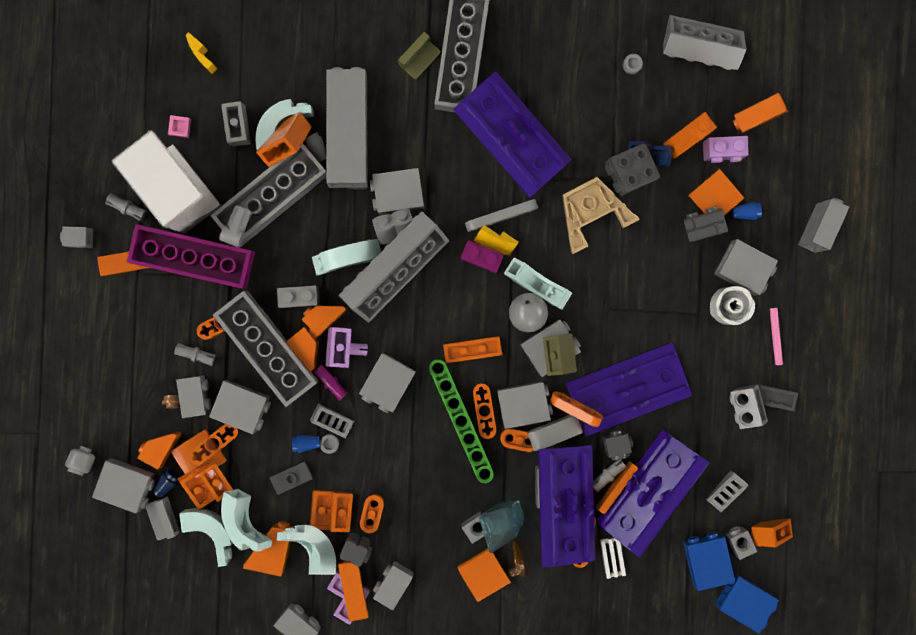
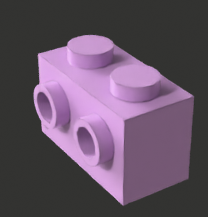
M748 136L712 137L703 142L704 161H711V163H720L723 160L740 162L749 155Z

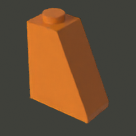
M777 93L735 114L736 119L733 120L737 131L741 130L744 133L789 111L781 94Z
M299 112L286 119L256 153L270 167L295 154L312 126Z
M704 112L663 145L674 148L672 157L675 159L717 127L706 112Z
M280 521L275 523L266 535L272 539L271 547L262 551H254L245 562L243 569L281 577L285 571L291 541H277V532H285V528L294 527L290 526L287 522Z

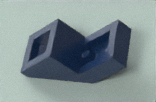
M629 141L628 150L641 144H646L656 166L670 167L674 148L670 146H653L645 141Z

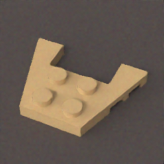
M598 177L562 195L572 254L588 247L580 228L614 211L622 228L639 220L638 216L633 214Z

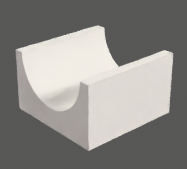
M153 131L147 133L112 161L164 227L186 234L222 206L173 144L166 149Z

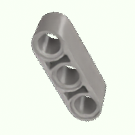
M568 415L532 429L527 433L533 451H538V449L547 448L583 433L579 419Z

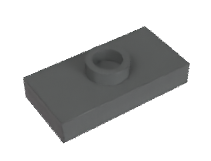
M759 385L764 405L795 412L798 398L797 392Z
M306 461L270 477L277 495L313 479Z

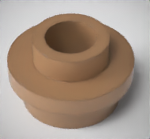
M179 395L164 396L162 405H166L167 409L178 408V405H180Z

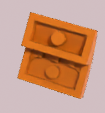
M720 169L689 194L703 213H706L705 209L717 206V209L722 208L724 215L744 199L743 195Z
M207 429L170 451L185 474L208 463L215 462L217 466H220L227 461L221 450H219L201 465L190 463L188 459L189 452L210 436ZM213 439L208 441L209 449L215 450L218 448ZM204 445L200 446V448H202L203 450L199 453H197L196 451L193 452L194 457L192 458V460H198L200 462L202 460L201 456L204 453H206L207 456H209L211 453H209L205 449Z
M215 462L196 468L178 478L198 510L214 500L219 502L222 500L224 492L233 490Z
M313 490L310 526L319 530H330L331 532H350L353 493Z
M490 547L457 566L477 602L511 583Z

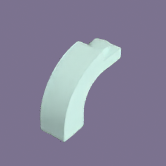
M291 99L271 106L263 114L257 126V150L291 116L300 112L304 118L314 117L312 106L308 105V103H298L294 107Z
M373 239L321 252L319 255L312 257L316 275H322L351 265L371 262L381 253L378 239Z
M513 258L504 272L514 282L561 310L572 295L569 290L545 278L526 263L516 258Z
M239 489L224 492L221 515L224 528L232 543L240 550L251 548L253 551H262L271 547L272 539L255 530L250 522L249 504L251 496Z
M198 508L186 509L179 513L182 533L201 531L208 534L215 543L218 567L226 566L230 559H232V549L228 546L233 543L226 533L222 517L211 510L203 508L200 510Z
M298 525L295 528H285V532H277V541L298 542L306 548L309 554L310 575H336L335 552L330 540L322 531L310 525Z

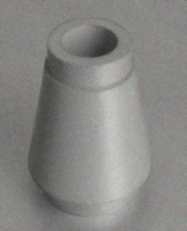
M318 132L305 138V146L318 162L327 159V151L322 136H319Z

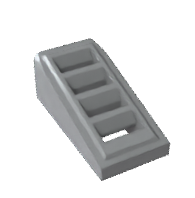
M319 403L310 419L311 423L344 438L347 437L354 423L353 420ZM324 411L325 413L321 421H319L318 418L321 412ZM329 414L332 415L328 424H325ZM337 417L339 420L335 428H333L332 425ZM345 421L346 424L341 432L339 428L342 422Z
M730 471L706 500L722 512L747 488L748 484L737 474ZM733 480L738 484L736 487L731 483ZM727 486L733 490L731 493L726 489ZM723 491L728 497L724 498L720 492ZM717 496L723 503L719 504L714 498Z

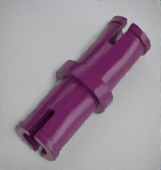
M323 364L313 372L325 384L324 387L328 388L339 401L348 393L338 383L337 377H333Z

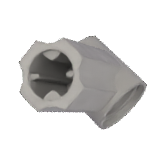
M235 205L228 224L221 231L220 240L239 248L244 241L245 229L252 211Z

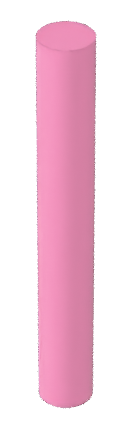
M769 308L775 365H783L778 308Z

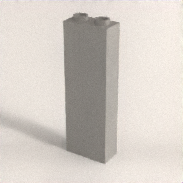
M334 67L332 70H327V185L329 188L368 187L366 70L360 67H353L351 69Z

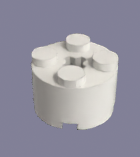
M739 286L724 287L717 290L710 301L712 317L725 325L742 324L752 317L755 310V302L750 292ZM730 303L734 305V309H731Z

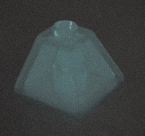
M519 500L501 502L478 515L489 552H495L517 537L525 519Z

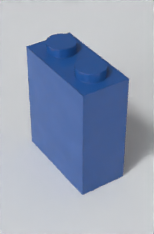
M710 532L706 534L707 536L700 538L699 536L689 537L688 541H683L692 584L697 591L735 583L726 539L718 532Z
M733 572L735 583L725 585L714 605L720 611L760 634L761 630L767 626L771 613H774L777 609L779 600L769 592Z

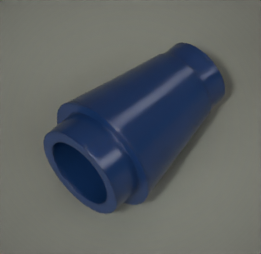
M174 469L164 471L153 490L154 494L161 498L179 484L178 478L181 477L180 474Z

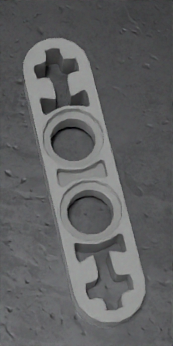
M533 199L470 220L465 225L467 231L472 232L481 229L483 225L490 226L538 209L536 200Z

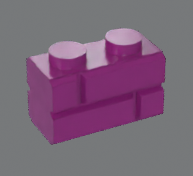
M468 240L461 260L496 274L504 255Z

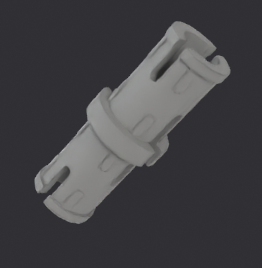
M112 193L108 195L105 204L121 211L122 214L132 216L141 222L147 213V210L132 204V201H126Z
M181 343L177 344L178 347L175 348L174 355L191 359L192 362L198 361L213 366L216 354L202 351L199 347L192 348Z
M621 459L614 462L607 469L604 468L602 470L603 473L593 480V487L597 492L610 481L613 482L614 478L627 468Z

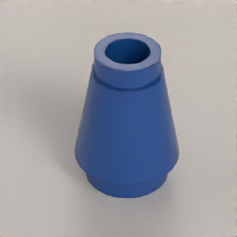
M753 201L733 207V219L757 220V218H761V203Z
M296 434L295 437H292L293 452L302 453L320 448L319 436Z

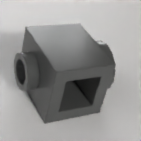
M614 430L610 432L611 435L602 436L606 455L612 460L627 458L630 456L629 453H632V437L628 436L626 432Z

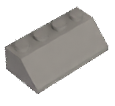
M673 15L669 16L663 43V54L673 58H685L691 62H703L709 66L717 65L727 70L739 69L747 50L744 31Z

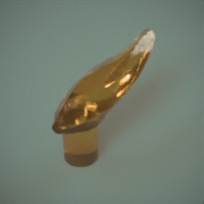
M514 540L513 551L516 567L510 569L509 574L511 577L519 574L524 577L525 566L519 546Z

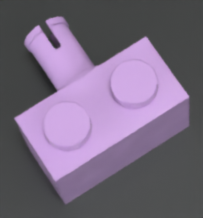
M328 328L325 366L349 368V355L366 356L367 351L359 349H368V345L351 343V329Z

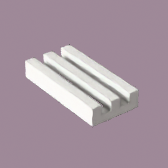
M614 537L600 539L606 578L609 579L620 575L626 576L621 543ZM613 542H616L620 571H617ZM605 543L609 544L613 572L609 570Z

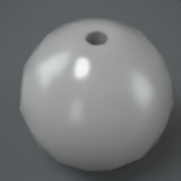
M524 293L517 296L511 302L509 318L513 326L518 330L534 332L541 329L546 323L548 307L540 296Z

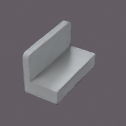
M168 496L147 504L146 510L157 540L170 539L180 533Z

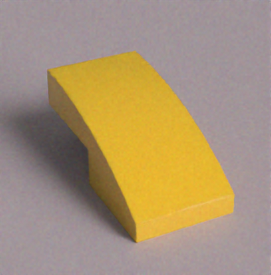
M188 32L186 37L190 48L202 65L213 74L217 68L203 56L208 50Z
M483 225L473 240L481 246L504 255H510L519 243L505 232L498 235L485 225Z

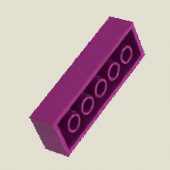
M135 224L127 263L247 289L255 252Z

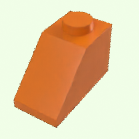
M310 306L303 313L305 317L302 320L317 336H321L348 309L340 306H315L314 308Z
M304 327L286 343L307 369L312 372L316 369L319 344L316 338L318 336L311 329Z
M178 431L143 442L138 450L140 452L138 459L156 469L164 467L171 454L170 451L174 449L182 433Z
M791 519L765 521L752 526L751 537L754 545L778 547L793 538Z

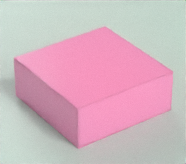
M170 115L168 135L189 138L191 119Z

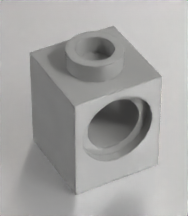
M63 226V231L60 233L62 246L93 248V229Z
M481 511L461 523L462 529L472 544L492 531L490 518L487 514L483 516ZM476 522H480L483 524V528L475 530L473 525Z
M734 527L729 530V533L725 534L733 554L741 560L757 552L751 536L745 528ZM743 537V543L737 545V540Z

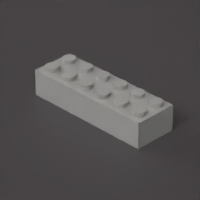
M489 0L449 1L434 104L435 110L454 112L453 108L477 87Z
M302 143L295 154L270 166L210 216L223 229L228 224L235 205L252 211L245 229L246 235L240 246L241 248L327 177V172Z
M421 212L412 219V222L405 229L399 232L398 236L391 243L386 245L384 250L357 275L350 285L343 289L339 296L353 311L369 323L449 242L448 238L430 218Z
M248 291L241 292L213 314L285 407L319 382L313 372L307 369L286 343V338Z

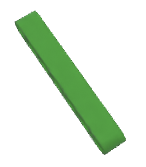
M435 359L431 362L429 368L433 380L477 479L481 483H489L494 475L490 462L446 363L441 359ZM435 363H441L444 366V370L441 373L433 371ZM444 380H448L451 383V388L447 391L443 390L440 386ZM451 398L458 399L459 405L456 408H451L448 405V401ZM458 416H465L467 422L464 425H458L456 419ZM468 433L473 434L475 437L470 443L464 441V436ZM480 451L482 453L481 459L474 460L471 457L472 453ZM482 469H488L490 474L484 478L479 475V472Z

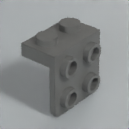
M641 144L622 152L605 162L606 172L612 177L614 190L616 193H619L620 197L660 177L646 144Z

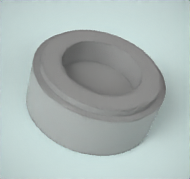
M630 54L623 61V69L628 74L638 73L643 66L642 58L637 54Z
M327 434L320 440V448L324 453L331 454L339 448V439L334 434Z

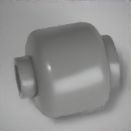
M80 446L79 449H71L65 462V466L68 468L67 471L81 476L84 473H89L95 461V456L91 454V449Z

